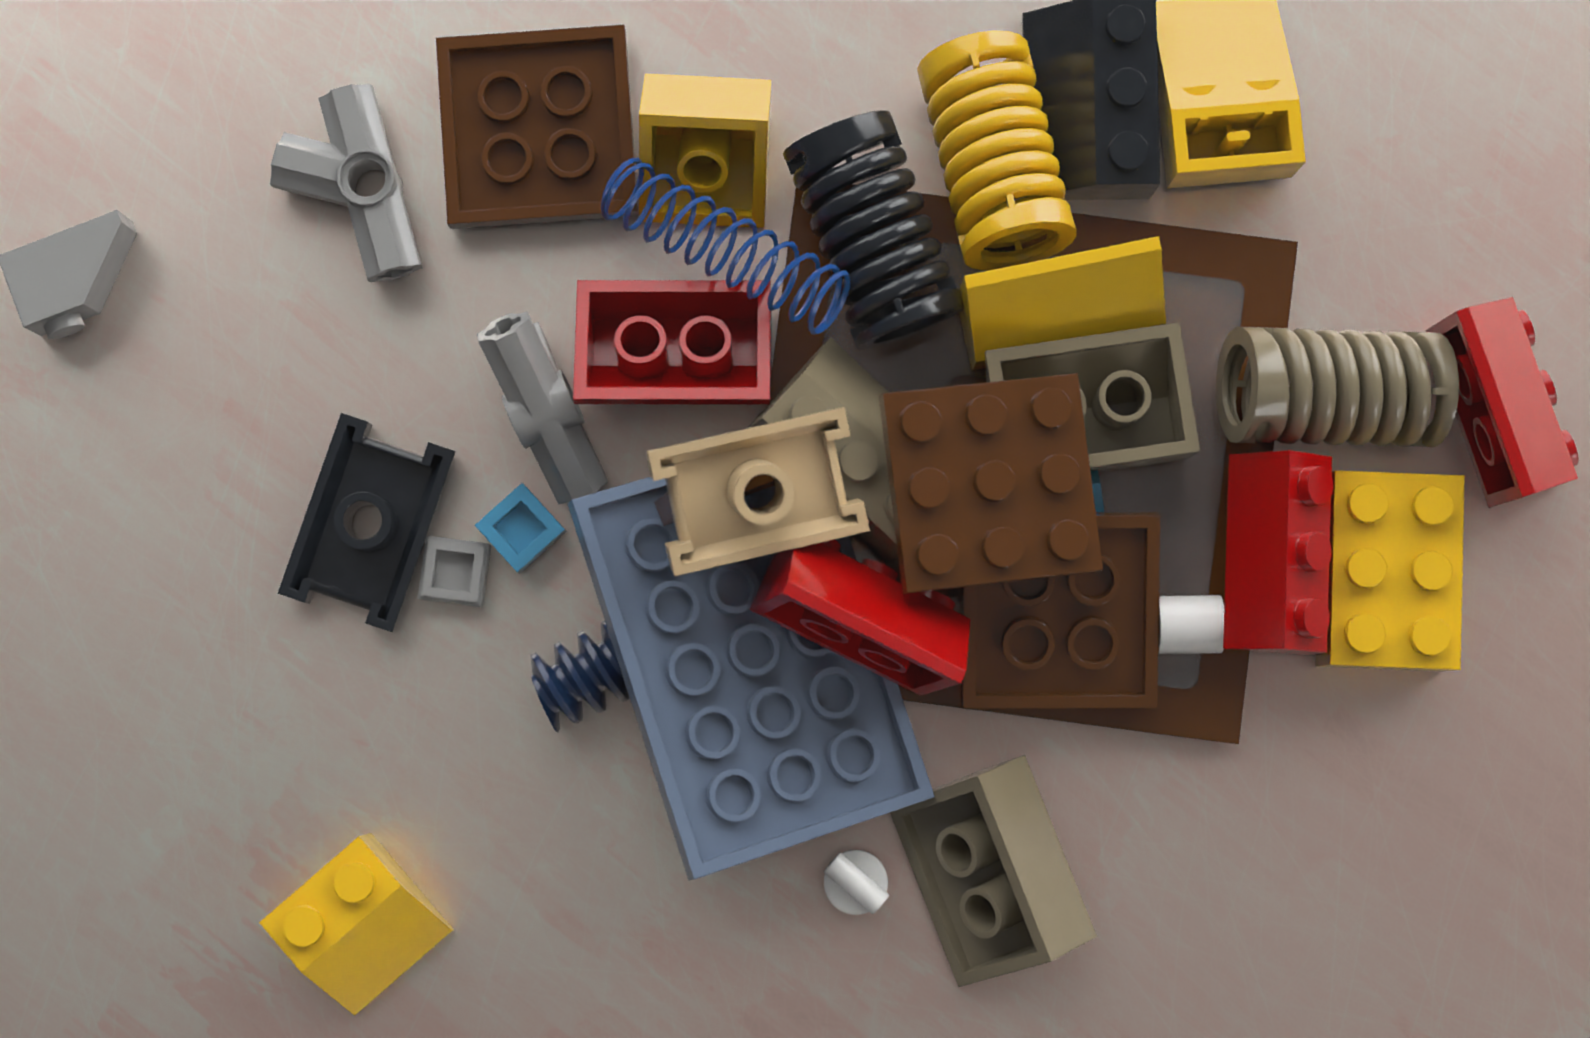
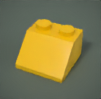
M645 73L639 110V159L642 163H649L654 168L655 176L669 174L674 179L676 187L690 185L695 191L696 198L710 196L715 202L716 210L722 207L731 208L736 213L737 221L744 218L752 219L757 228H764L770 133L771 80ZM644 169L642 185L651 178L650 173L646 169ZM657 180L654 200L643 222H646L650 212L660 198L671 190V185L667 180ZM651 185L639 197V216L647 203ZM680 190L677 192L676 204L669 223H672L680 210L692 201L691 195L687 191ZM671 197L658 210L652 222H663ZM707 202L697 203L693 224L699 225L712 212V208ZM691 209L686 212L678 224H687ZM728 213L717 215L716 226H730L733 224L732 218ZM742 224V225H740V226H738V227H750V226H749V225H746V224Z
M372 833L358 836L259 922L302 974L354 1016L454 930Z

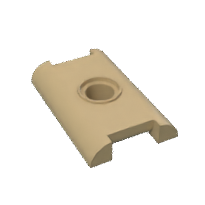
M845 407L647 451L650 478L653 481L665 479L678 540L664 543L673 575H683L870 531L864 501L858 498L847 501L835 440L851 436ZM757 475H771L775 483V494L772 500L761 508L747 507L744 500V490L747 483Z

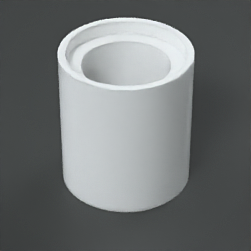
M1221 595L1159 596V654L1223 652L1224 602Z

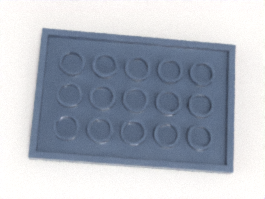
M650 477L572 499L568 503L688 880L701 878L935 797L898 684L749 610L775 553L674 576L664 543L678 540L675 523L663 526L654 503L668 492L665 479L653 481ZM775 486L744 497L747 507L761 508L766 506L775 494ZM846 536L835 539L841 544L839 552L857 561L850 537Z

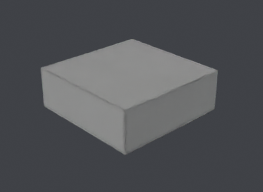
M426 536L417 599L483 608L492 545L489 543Z

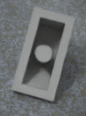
M115 210L1 254L0 266L23 327L40 336L47 334L48 339H59L81 331L85 327L83 320L100 314L137 235L133 222L121 212Z

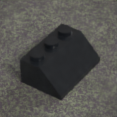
M1072 0L1023 13L1022 36L1028 42L1033 69L1036 73L1034 88L1042 96L1043 106L1041 111L1047 115L1048 119L1046 133L1052 136L1054 142L1052 155L1058 159L1060 165V172L1057 177L1064 181L1066 194L1063 200L1151 199L1160 185L1156 0Z

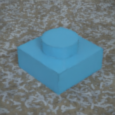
M523 483L517 486L475 524L476 528L519 574L567 532Z

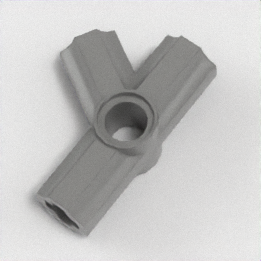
M350 84L330 90L328 94L318 98L330 143L284 132L281 140L276 144L273 155L270 185L280 190L348 206L369 282L390 281L408 276L412 272L422 269V264L403 198V182L395 169L374 88L371 84ZM369 170H379L385 173L384 186L377 194L367 197L356 194V184L363 173Z
M528 312L521 314L509 313L491 321L489 326L477 334L478 342L504 393L502 401L510 422L525 449L531 448L558 505L569 503L572 499L596 493L602 486L608 483L606 474L582 426L585 423L579 405L573 402V391L563 371L558 370L546 336L539 323H533Z

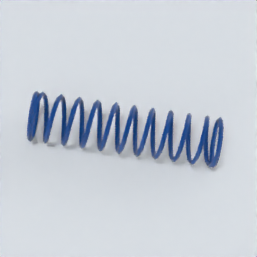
M639 158L628 159L614 171L607 182L601 200V213L606 221L615 220L624 214L623 228L625 231L635 230L643 222L652 206L657 180H667L671 185V190L660 198L646 220L643 230V237L646 243L653 242L661 236L672 217L677 192L680 190L687 191L691 195L692 201L680 210L667 230L663 246L666 254L673 253L682 246L693 226L697 203L707 202L711 206L712 212L701 221L687 243L684 253L686 265L696 263L703 256L713 238L717 215L728 213L732 218L733 224L723 231L708 254L705 262L707 277L716 275L723 268L733 250L738 226L746 224L752 228L753 236L742 245L729 265L725 279L728 288L737 286L749 271L757 250L758 238L770 236L774 247L765 254L753 271L747 284L746 294L748 299H754L764 291L774 273L779 250L784 247H790L794 251L795 258L778 276L770 291L767 302L769 311L778 309L789 296L796 281L800 262L804 259H812L816 267L815 272L807 278L795 295L789 308L788 317L790 322H796L805 315L816 295L820 275L827 270H833L835 274L822 286L813 302L808 317L810 333L812 335L822 333L840 313L850 289V276L846 270L840 271L833 264L820 268V261L815 253H805L799 256L798 247L794 242L785 241L778 244L777 235L773 230H763L758 233L757 226L752 219L744 218L737 221L736 213L728 207L716 210L715 202L710 196L696 198L695 191L690 185L676 187L674 179L669 174L655 176L654 168L649 163H642ZM630 164H637V165H634V166L628 168L624 173H622V174L619 176V174H620L628 165H630ZM639 169L637 183L628 201L617 213L609 215L608 208L617 188L627 176ZM644 169H646L650 173L651 178L642 185ZM651 185L648 200L642 213L629 226L628 220L634 205L643 192ZM671 197L668 211L656 233L649 237V229L654 217L666 200ZM691 209L687 225L681 237L673 247L669 248V242L676 226L686 212ZM711 221L702 247L690 260V252L694 242L708 222ZM731 233L723 257L717 266L710 271L714 255L722 242ZM752 244L743 269L737 278L731 282V277L737 263ZM772 257L764 280L752 294L756 278L764 265ZM792 270L791 277L785 288V291L783 292L779 300L773 305V301L777 293V290L779 289L785 277ZM841 276H843L845 278V284L842 291V295L840 297L842 287ZM837 280L830 307L821 323L814 328V318L819 304L829 287ZM813 282L811 291L806 299V302L804 303L801 310L794 316L795 310L800 299L802 298L807 288Z

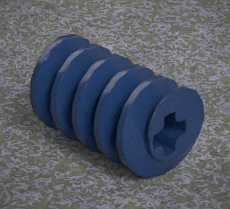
M605 621L601 622L602 642L596 644L584 631L577 633L579 653L575 655L561 642L555 643V664L549 666L537 653L530 655L533 685L542 707L557 733L560 730L559 711H562L573 723L577 724L583 720V700L598 713L606 710L605 690L607 689L619 701L625 702L629 700V694Z

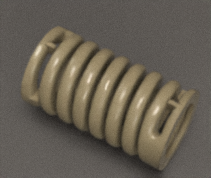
M1235 327L1228 333L1223 343L1216 373V403L1220 425L1224 435L1230 442L1255 443L1256 441L1257 443L1270 444L1277 440L1283 444H1294L1300 440L1304 444L1317 445L1323 440V442L1330 445H1341L1346 441L1348 444L1363 446L1367 442L1376 446H1387L1392 442L1396 446L1436 447L1445 440L1451 430L1459 397V375L1455 353L1449 340L1441 333L1388 331L1384 334L1381 331L1366 330L1361 333L1358 330H1342L1337 332L1332 329H1319L1315 332L1312 329L1300 328L1291 331L1289 328ZM1248 355L1249 359L1243 380H1238L1242 365ZM1425 358L1433 372L1436 388H1431V380ZM1237 387H1242V422L1239 420L1236 410ZM1433 394L1436 395V409L1433 420L1427 427L1431 414Z

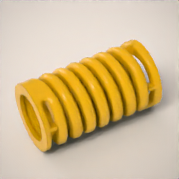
M984 31L955 38L930 51L921 59L917 72L924 101L928 105L929 121L934 126L932 133L935 145L939 148L940 166L945 170L943 178L946 189L950 192L948 198L951 211L957 215L954 222L964 264L978 270H995L1044 260L1059 253L1069 246L1077 236L1070 204L1063 200L1066 194L1064 181L1057 177L1060 172V165L1058 159L1052 155L1054 151L1052 136L1046 133L1048 119L1047 115L1041 111L1043 106L1041 93L1034 88L1036 73L1033 69L1027 40L1022 35L1011 31ZM1006 58L1003 62L981 67L979 62L990 59ZM973 65V69H972V70H969V71L964 72V73H962V74H960V75H958V76H955L958 72H960V71L966 69L967 67ZM1047 234L1045 240L1022 249V243ZM1015 245L1016 251L990 252L984 250V248H1001Z

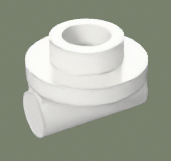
M862 850L840 852L824 870L825 893L832 905L844 913L861 915L870 912L873 915L889 896L887 893L888 876L880 860L869 852Z

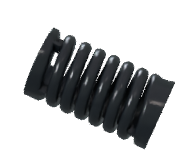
M885 110L856 115L825 126L797 140L783 152L790 174L793 175L794 185L799 190L804 191L801 197V204L807 213L812 214L809 223L811 230L816 236L821 237L818 245L820 254L825 259L830 260L829 264L836 265L840 271L846 270L850 276V289L844 305L850 307L845 312V320L851 327H855L850 329V332L858 350L884 345L923 331L957 315L964 309V304L954 278L949 276L951 271L949 264L944 260L932 262L895 278L879 281L890 274L914 267L937 257L941 253L942 246L935 237L924 238L880 257L868 259L877 253L919 239L930 233L933 229L932 220L926 214L909 217L920 211L924 207L925 202L923 196L917 191L903 193L914 186L916 178L914 173L908 168L894 170L906 162L907 155L905 150L899 146L902 145L892 115L889 111ZM882 144L884 145V148L872 151L855 159L852 158V155L870 150ZM843 160L847 162L839 167H834ZM867 180L844 192L836 193L850 184ZM863 207H867V208H865V209H863V210H861V211H859V212H857V213H855V214L846 215V214L852 212L853 210H857V209H860V208H863ZM886 226L869 235L857 237L864 232ZM827 270L829 277L835 274L833 270ZM841 276L842 287L840 297L842 295V291L845 284V278L843 276ZM934 284L938 286L939 291L901 300L902 297Z

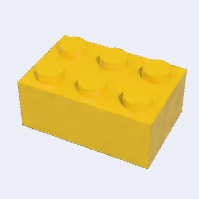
M1333 471L1330 520L1332 555L1329 563L1328 595L1330 623L1327 632V653L1315 656V667L1441 672L1461 670L1465 475Z

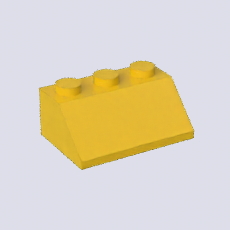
M1159 236L966 275L963 277L959 288L964 304V309L959 314L971 371L986 368L985 351L1166 324L1162 249Z

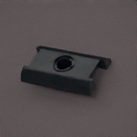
M341 413L277 594L310 604L313 593L317 592L369 610L366 624L393 632L456 451L428 442L424 455L370 438L371 423ZM364 506H376L382 516V524L379 531L369 539H358L352 530L354 514Z

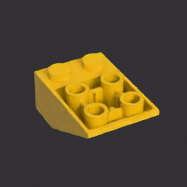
M1156 1L1158 102L1167 189L1292 178L1305 164L1306 159L1299 95L1277 1Z

